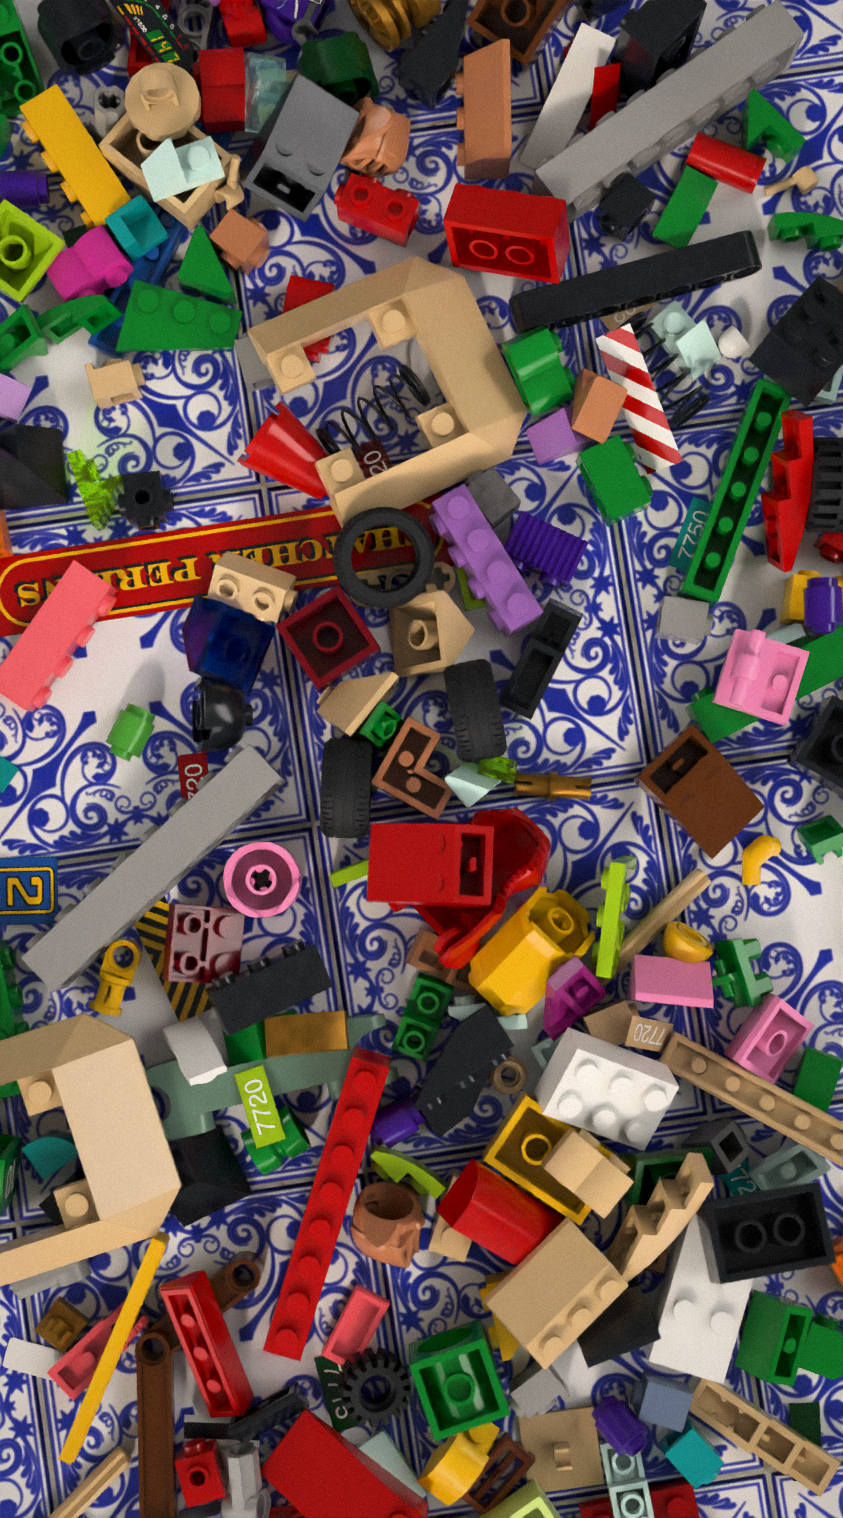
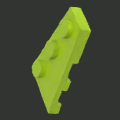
M622 855L612 860L610 867L605 866L603 869L601 889L607 891L605 905H599L596 918V926L602 929L600 942L594 943L591 956V964L597 965L595 976L611 979L617 973L625 930V921L619 920L620 912H626L632 891L630 884L625 883L628 869L635 870L637 857Z

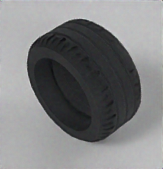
M378 507L357 514L343 526L334 544L333 566L339 583L351 597L372 607L392 608L413 600L428 584L434 568V547L427 530L411 514L396 508ZM377 525H389L401 530L410 539L415 552V563L411 575L403 584L390 590H376L368 587L360 581L352 567L351 553L355 541L365 530Z
M476 659V661L471 660L446 667L443 674L460 758L465 762H474L504 755L507 750V742L490 662L485 659Z
M330 738L324 743L320 793V831L326 837L361 839L369 834L373 745L366 739Z

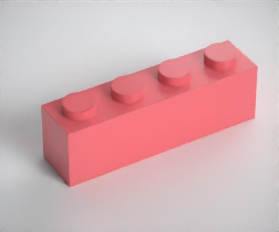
M74 560L1 664L0 693L26 711L33 712L36 707L41 709L52 695L53 691L49 688L57 677L63 678L73 665L74 660L71 656L78 646L82 648L86 646L94 635L95 629L92 626L100 615L105 617L113 608L117 600L114 597L117 590Z

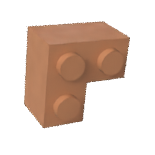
M408 716L371 781V784L435 821H438L453 794L452 789L446 784L445 780L424 769L441 739V734Z

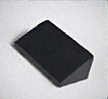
M293 1382L250 1406L244 1416L232 1417L228 1429L229 1436L239 1442H249L299 1414L305 1407L309 1408L310 1403L299 1382Z

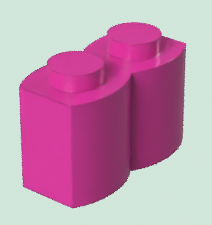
M100 225L80 237L73 247L60 252L47 269L46 274L63 301L67 302L80 297L102 295L105 290L121 286L126 282L134 267L114 236L104 225Z

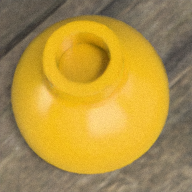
M679 921L668 923L663 935V947L666 953L664 957L675 958L687 963H698L708 960L713 954L710 942L698 931Z

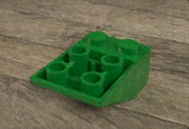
M0 0V114L10 118L22 114L19 106L44 92L45 87L15 0Z

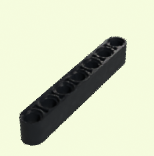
M745 230L563 280L559 284L553 283L514 295L508 302L518 335L540 325L547 327L551 332L745 278L760 271L762 263L752 231Z

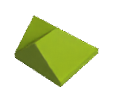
M6 199L0 204V293L23 304L66 243Z

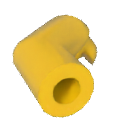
M770 835L759 836L743 850L742 885H761V865L770 857L777 856L780 853L781 843L779 839Z

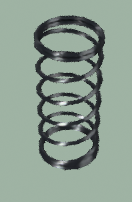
M644 311L639 312L618 328L630 323L635 333L646 322L648 315ZM651 322L644 329L636 333V340L650 329L654 322ZM663 338L642 353V356H645L643 358L644 361L666 341V338ZM675 354L661 365L648 371L649 374L658 371L651 379L652 382L656 380V378L678 357L679 354ZM688 369L669 383L655 389L657 393L671 386L661 398V405L671 391L691 370ZM700 385L675 402L662 407L665 410L684 401L671 418L670 423L673 425V428H677L687 422L711 401L712 396H709V393H705L685 407L703 389V385Z
M402 364V367H399L400 375L396 373H390L389 383L394 396L384 387L374 385L373 395L379 409L366 398H357L358 410L364 423L348 409L341 410V418L349 436L331 421L325 422V429L320 426L318 429H315L317 437L330 455L341 451V449L333 440L328 424L338 430L357 452L363 455L362 449L346 422L344 412L352 416L374 441L379 443V439L364 415L360 400L367 403L386 422L390 429L395 431L379 401L376 388L387 394L407 418L411 419L410 414L395 390L392 376L402 381L424 407L431 404V398L426 388L407 365Z

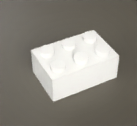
M567 1027L535 1087L534 1093L542 1114L644 1151L676 1095L679 1085L666 1064Z

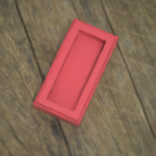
M356 1283L321 1351V1355L344 1367L343 1364L347 1359L353 1364L355 1362L353 1354L358 1351L361 1357H363L365 1348L368 1347L390 1304V1300Z

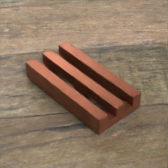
M505 1432L487 1454L490 1457L472 1486L461 1497L481 1515H484L498 1505L535 1463V1455L530 1451L526 1452L524 1446L518 1441H513L512 1436L508 1432ZM507 1448L508 1450H510L505 1455V1457L499 1462V1464L493 1469V1471L487 1476V1478L482 1482V1484L476 1489V1491L473 1494H471V1489L477 1484V1482L494 1464V1462L505 1451V1449ZM518 1457L521 1460L520 1463L486 1503L483 1504L480 1501L481 1498Z

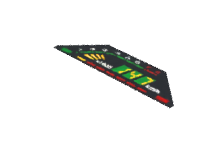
M109 0L155 63H172L185 69L189 74L191 73L194 47L159 0Z

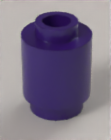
M37 169L1 171L0 202L6 199L18 209L41 208V204L50 203L47 173H38Z
M818 577L808 579L807 588L803 590L804 626L812 628L813 634L836 633V627L843 625L842 587H838V578Z
M411 1095L404 1099L398 1097L376 1111L370 1135L378 1146L385 1144L388 1149L392 1148L420 1130L419 1125L426 1121L420 1110L416 1111L413 1107L414 1101Z
M611 1395L594 1409L592 1417L596 1421L595 1427L618 1456L621 1457L628 1454L629 1457H633L646 1446L647 1440L645 1436L648 1433V1429L624 1400H618L615 1395Z

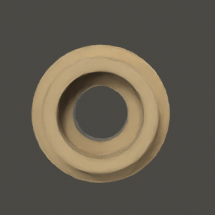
M510 1056L503 1063L492 1068L489 1074L490 1081L497 1091L503 1094H514L524 1087L527 1081V1069L520 1059ZM505 1068L514 1069V1079L511 1081L503 1080L501 1078L502 1070Z

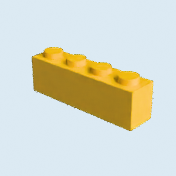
M55 84L19 106L26 119L20 124L32 143L39 140L45 151L40 153L50 172L53 174L59 171L64 181L59 185L70 203L79 202L84 210L79 216L88 231L97 226L104 225L115 236L104 219L132 199L59 86Z

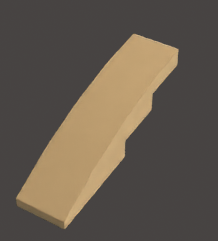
M688 1152L674 1180L660 1179L647 1205L632 1204L606 1254V1258L627 1283L649 1266L676 1239L696 1214L715 1183L703 1154Z
M702 1378L693 1392L689 1408L691 1413L748 1453L752 1454L753 1452L785 1476L788 1474L821 1497L841 1464L840 1460L723 1384Z

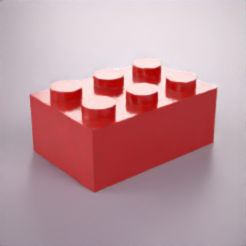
M455 184L443 219L453 267L559 284L570 251L566 200L557 199L553 196L524 194L515 190L504 191L484 188L475 184Z

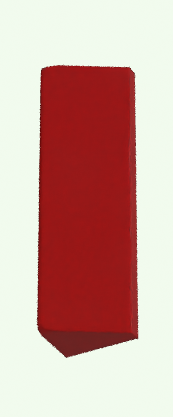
M204 1270L195 1271L162 1284L159 1287L160 1293L210 1417L244 1416L254 1399V1394L206 1272Z

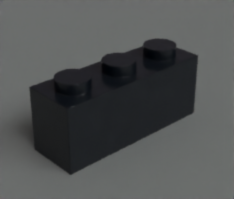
M302 939L292 941L281 948L283 953L269 959L267 955L258 957L247 963L248 969L234 975L231 971L214 978L211 981L213 986L205 989L222 1030L228 1036L233 1035L333 987L315 944L309 941L303 943Z

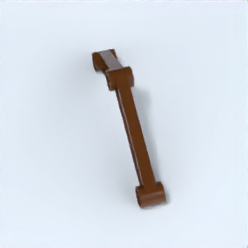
M242 1251L236 1254L232 1260L208 1278L222 1314L248 1293L254 1291L259 1285L264 1267L261 1258L256 1253ZM240 1264L249 1265L253 1268L255 1277L250 1280L240 1279L235 1272V1268ZM168 1312L146 1327L135 1345L139 1518L177 1517L176 1467L174 1463L176 1459L174 1353L182 1348V1345ZM157 1338L162 1342L164 1350L159 1353L150 1351L146 1346V1340Z

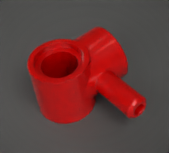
M221 0L218 3L231 48L243 47V49H247L268 42L261 14L255 0Z

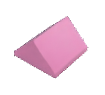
M634 954L626 991V1000L713 1008L714 997L710 962L687 963L675 958Z
M768 993L761 998L763 1003L753 1008L723 1054L746 1070L775 1084L814 1025L784 1000Z

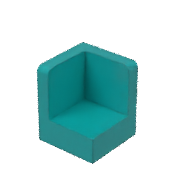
M142 194L104 219L133 261H136L169 237L168 232Z

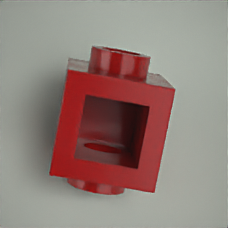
M196 1438L183 1444V1449L179 1450L174 1463L187 1508L225 1497L227 1492L225 1470L217 1439L205 1441L204 1438Z

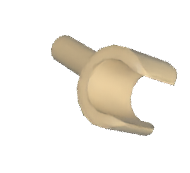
M236 154L231 156L227 184L214 192V197L218 204L224 200L226 201L227 210H230L244 200V193L238 184L241 157Z
M804 166L797 170L792 177L765 187L764 193L767 197L797 185L803 195L814 189L819 179L810 167Z

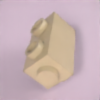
M227 551L215 564L207 597L218 601L220 605L226 608H238L249 612L261 621L278 623L285 612H292L296 604L298 592L293 589L297 576Z

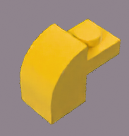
M489 1422L450 1436L444 1444L433 1451L417 1483L447 1506L457 1501L472 1486L490 1457L487 1454L500 1428Z

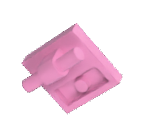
M735 629L712 703L783 726L787 725L810 652L765 638L766 633L760 630L751 629V632Z

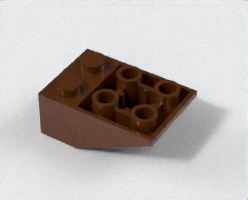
M693 724L686 726L632 779L711 859L765 807L723 755Z

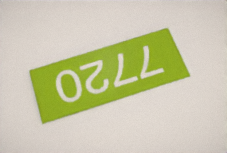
M260 1065L234 1074L256 1148L258 1149L286 1139L264 1066Z

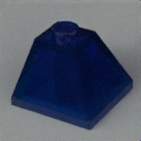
M195 595L182 628L189 671L207 679H226L236 684L244 696L249 697L276 628L221 601Z

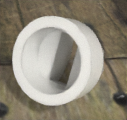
M733 325L720 335L718 341L719 352L726 358H737L750 349L745 338Z

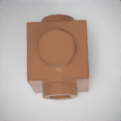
M232 208L209 236L214 251L219 254L218 259L234 272L240 269L249 275L254 267L258 269L265 263L270 253V245L266 234L267 229L254 217L249 216L246 219Z

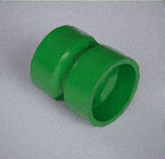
M285 1105L277 1110L286 1139L257 1149L250 1127L240 1133L248 1154L263 1175H267L284 1164V1157L288 1156L294 1159L312 1147L304 1127L289 1105Z

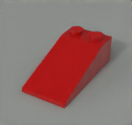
M306 1407L260 1467L261 1475L305 1518H427L428 1502Z

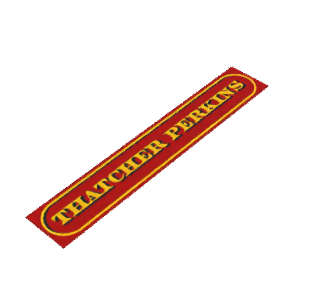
M443 491L402 509V511L411 514L420 521L427 530L434 547V562H444L450 566H455L447 550L450 547L442 535L438 536L428 520L431 503L442 497ZM326 506L0 558V637L24 633L74 560L117 590L114 594L117 600L113 608L105 617L100 615L96 622L218 603V601L207 596L215 564L227 551L297 576L293 589L295 591L340 584L334 571L333 549L336 538L342 528L332 507ZM377 525L365 530L357 538L353 545L351 562L355 574L358 575L373 571L413 566L415 563V552L410 539L401 530L389 525Z

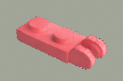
M126 1299L108 1317L104 1315L48 1370L47 1374L72 1401L90 1385L114 1329V1323L117 1321ZM146 1314L136 1319L122 1353L130 1346V1341L151 1321Z

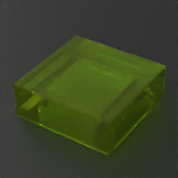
M503 756L484 759L478 762L477 774L513 784L517 774V762Z

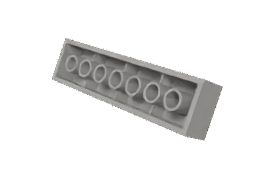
M775 0L767 7L764 4L759 5L747 16L746 22L737 28L732 25L725 29L717 37L715 44L708 49L700 47L694 51L686 60V64L678 70L674 68L667 70L658 78L654 87L647 92L643 89L636 92L626 102V107L616 114L614 111L605 114L596 123V128L585 135L581 132L574 136L566 144V149L557 156L549 154L543 158L535 167L531 195L553 196L557 199L566 200L568 225H570L602 202L628 172L636 178L695 136L698 131H702L747 99L748 94L754 88L758 91L788 70L805 33L780 0Z
M248 744L245 748L238 745L224 758V762L227 765L218 774L211 771L204 776L195 786L199 791L191 799H180L167 812L171 817L160 826L154 824L139 838L143 844L131 853L127 850L111 864L114 871L108 877L103 879L98 877L83 890L82 893L86 897L80 903L74 906L72 903L67 905L55 916L54 920L57 924L52 929L46 932L41 930L28 941L25 946L29 951L21 958L52 992L70 986L107 951L112 943L120 939L287 782L256 748Z

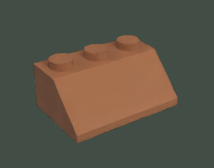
M501 39L464 56L463 71H456V95H463V107H456L457 130H464V143H457V166H464V179H508L512 153L510 39Z

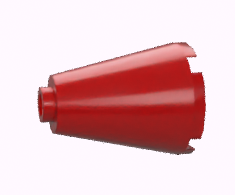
M279 401L275 409L281 412L279 416L274 412L268 416L244 450V452L250 455L249 458L242 453L237 462L250 470L319 500L324 495L329 497L314 464L330 455L289 407L282 401Z

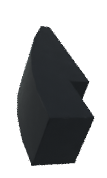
M550 597L499 699L500 705L530 720L532 719L582 619L583 613Z

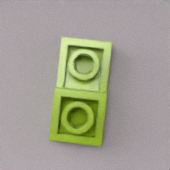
M378 1145L371 1149L370 1157L374 1161L370 1165L384 1180L387 1181L391 1177L398 1183L409 1173L412 1176L408 1180L409 1183L422 1196L429 1193L435 1200L446 1189V1182L439 1175L413 1157Z

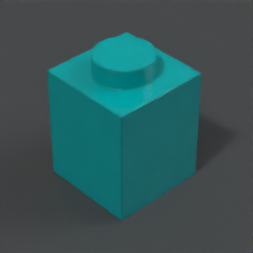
M688 1417L686 1418L683 1432L671 1430L659 1442L664 1455L695 1490L702 1484L707 1485L719 1475L720 1467L724 1464L718 1450Z

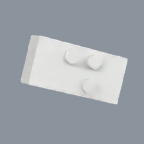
M696 1214L674 1240L652 1315L661 1339L643 1346V1351L649 1362L723 1384L754 1278L725 1284L710 1283Z

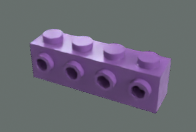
M465 484L433 501L429 510V523L438 536L442 535L450 547L447 550L454 564L458 568H463L469 578L467 581L468 586L477 600L482 599L489 611L487 612L488 619L497 632L501 631L507 639L537 621L543 614L541 607Z

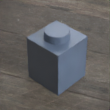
M643 1370L641 1381L636 1380L633 1384L630 1404H633V1409L639 1420L683 1432L693 1393L687 1383Z

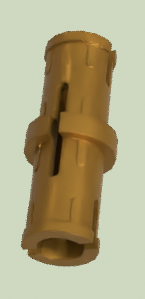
M550 771L549 775L516 772L514 794L515 796L548 797V801H556V798L590 801L591 789L581 788H589L592 782L591 777L558 776V772Z

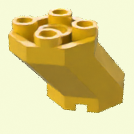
M540 886L493 936L482 945L475 956L469 961L471 971L468 973L469 983L504 1016H512L515 1013H527L545 995L546 981L553 975L555 969L575 955L580 959L595 940L593 930L588 933L586 926L590 922L588 911L565 890L557 889L554 893L546 892L547 887Z

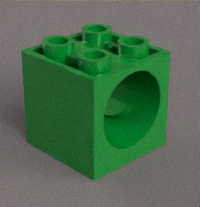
M481 1318L409 1344V1367L435 1442L510 1415L506 1390Z

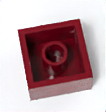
M339 584L275 625L318 693H321L329 685L335 684L381 653V647Z

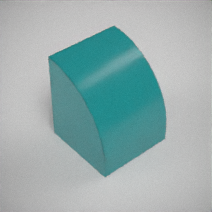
M62 1131L45 1133L22 1148V1151L43 1180L78 1156L72 1134Z

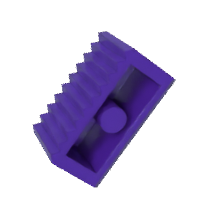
M521 511L504 545V549L518 572L525 573L526 569L540 575L538 580L541 583L558 589L560 585L568 587L587 548L588 542L531 514H527L525 511Z

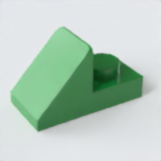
M754 88L748 94L742 108L741 148L750 152L763 139L766 142L767 149L774 157L782 158L789 164L799 155L806 139Z
M28 304L20 306L0 324V374L7 375L26 357L46 356L48 354L45 338Z

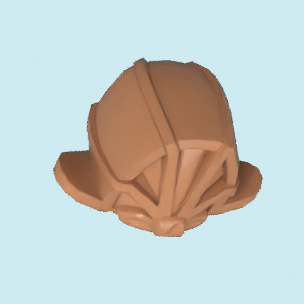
M370 97L361 98L352 106L360 111L361 115L339 163L363 175L368 174L377 178L393 175L400 169L407 157L410 119L395 112L392 108L373 103Z
M382 1181L365 1187L356 1198L350 1227L356 1247L364 1255L376 1261L397 1267L409 1268L413 1256L416 1252L419 1253L421 1231L425 1224L422 1204L420 1203L423 1196L412 1185L402 1181L398 1183L395 1181Z

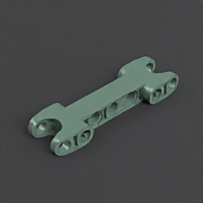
M383 1013L347 1016L350 1050L319 1054L306 1053L226 1065L227 1072L217 1075L215 1079L204 1084L197 1083L191 1086L180 1071L177 1058L165 1060L145 1068L150 1087L162 1089L170 1100L168 1117L161 1120L167 1140L181 1139L215 1129L212 1111L243 1104L234 1074L260 1065L264 1066L273 1096L327 1083L330 1100H338L354 1046H357L358 1041L364 1035L377 1028L386 1026L385 1015ZM396 1066L389 1068L385 1085L399 1079Z

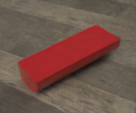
M473 1158L435 1209L452 1229L515 1266H518L566 1218L560 1212Z

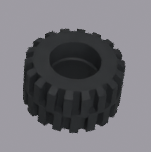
M813 437L814 460L811 495L804 529L807 532L843 533V438Z

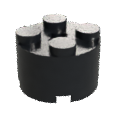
M43 0L37 7V12L39 13L37 22L38 32L63 73L69 74L68 70L76 71L79 76L95 73L112 62L115 58L113 51L118 43L121 48L124 44L125 35L123 29L106 0Z

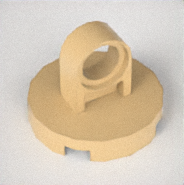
M154 63L143 67L132 76L125 89L124 105L130 122L135 129L146 134L147 138L153 141L164 142L167 138H171L173 141L188 133L187 129L194 123L195 119L197 121L200 117L202 100L195 80L185 69L172 63Z

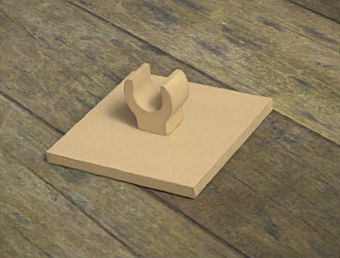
M593 1405L548 1411L543 1415L536 1413L529 1419L526 1415L523 1418L518 1416L521 1443L524 1446V1450L526 1452L530 1451L535 1455V1463L526 1472L527 1483L535 1478L544 1492L604 1484L597 1428L595 1427L596 1421L592 1417Z

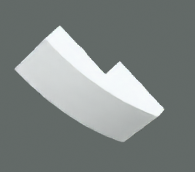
M198 1015L162 1029L166 1043L177 1058L180 1071L191 1086L197 1083H208L215 1079L217 1075L227 1072L226 1065L212 1037Z

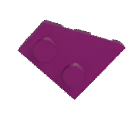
M576 955L569 961L560 964L555 969L553 975L546 981L543 1029L553 1041L560 1037L567 1027L570 1028L608 994L606 989Z

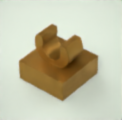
M60 1296L34 1331L64 1354L90 1319Z

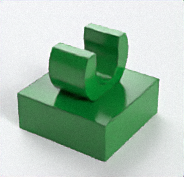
M831 814L796 828L800 842L819 865L824 864L822 854L832 851L837 858L842 856L843 828Z

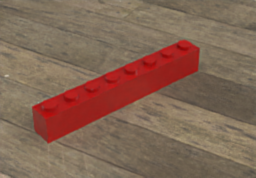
M354 1046L263 1351L301 1361L389 1072L390 1056Z

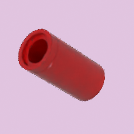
M698 131L684 167L687 165L709 178L752 195L767 158Z

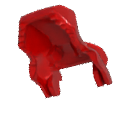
M518 808L480 810L466 824L494 827L491 905L482 909L412 905L440 936L433 947L440 956L439 961L447 968L462 969L475 956L481 938L501 919L508 899L514 894L538 886L542 882L550 858V840ZM389 903L388 905L394 912H398L411 904Z

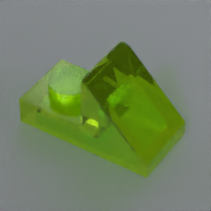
M81 449L68 453L67 457L90 522L97 531L106 528L118 504V494H123L124 492L122 475L120 474L96 483L97 480L101 479V474L95 459H88Z

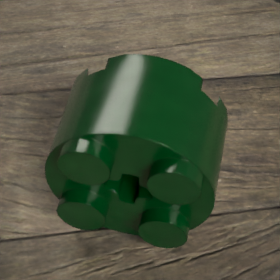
M348 31L338 37L322 41L314 39L304 43L301 48L302 55L297 62V72L351 106L364 97H370L374 103L379 95V85L368 48L360 40L358 33Z

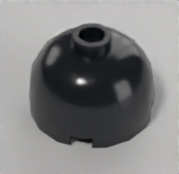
M197 678L194 691H201L200 700L192 701L193 742L201 743L196 747V751L217 752L228 750L236 746L242 739L245 727L252 726V705L245 704V698L236 684L226 679Z

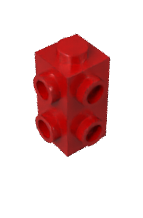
M351 172L347 183H340L333 202L337 205L338 220L406 248L420 216V201L416 200L412 193L400 188L396 190L387 188L377 178L368 174L359 176Z

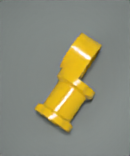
M121 939L108 947L98 975L101 981L95 1000H90L89 1008L102 1014L116 1017L121 1016L123 1010L120 1008L126 986H131L136 968L142 961V950L137 942L131 939ZM119 946H128L133 951L134 960L128 967L118 965L114 959V952Z

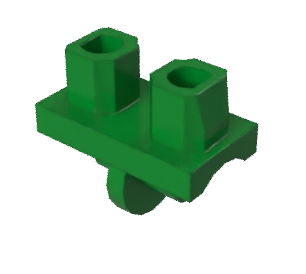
M741 937L725 939L714 943L719 959L713 961L717 975L711 976L712 986L720 985L724 998H732L734 1008L743 1006L754 1007L762 1004L761 998L772 992L774 988L770 976L766 972L753 974L750 961L761 958L762 954L758 940L756 938L743 940Z

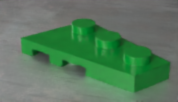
M134 279L115 352L116 354H129V352L140 351L161 353L171 350H188V352L233 350L234 340L237 337L243 311Z

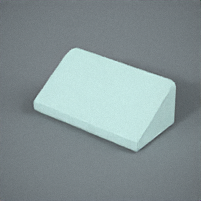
M466 762L444 779L463 804L470 808L507 776L481 765Z

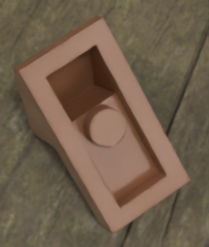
M583 368L577 375L575 382L571 429L603 444L609 436L628 390L602 375H597Z

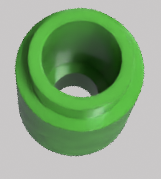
M128 703L125 711H120L105 741L112 745L109 752L127 761H130L132 755L140 758L155 727L152 724L155 715Z

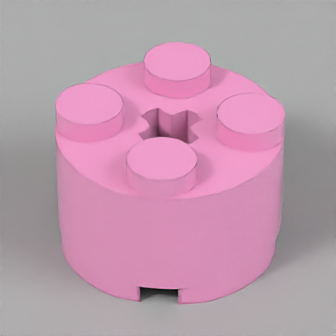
M253 842L237 849L228 859L223 872L224 889L231 905L242 914L256 918L272 917L286 911L298 898L302 887V870L295 856L285 847L272 842ZM268 870L270 872L268 879L272 882L271 886H263L258 889L256 887L258 880L254 877L255 873H264Z

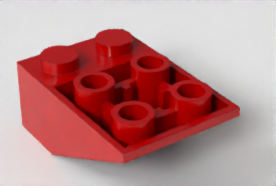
M370 824L366 901L482 909L491 905L494 827L466 824Z

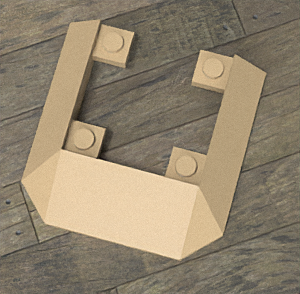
M416 256L247 329V333L263 366H267L281 396L308 385L317 378L303 350L304 347L365 320L368 321L382 351L416 337L447 403L415 418L429 451L366 480L350 447L314 464L330 497L329 503L341 528L351 518L363 511L378 507H391L402 510L468 479L480 469L484 472L492 466L494 467L509 460L527 412V408L464 275Z
M82 1013L0 1040V1086L14 1081L18 1082L28 1116L63 1105L86 1176L84 1179L57 1187L53 1191L63 1224L0 1244V1287L156 1236L182 1183L134 1037L87 1013Z

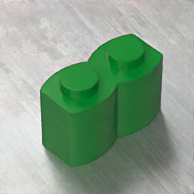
M540 325L501 343L517 389L529 414L535 416L574 398L571 388L575 386V380L570 368L567 365L562 366L558 353L562 352L563 348L555 331L550 332L547 327Z

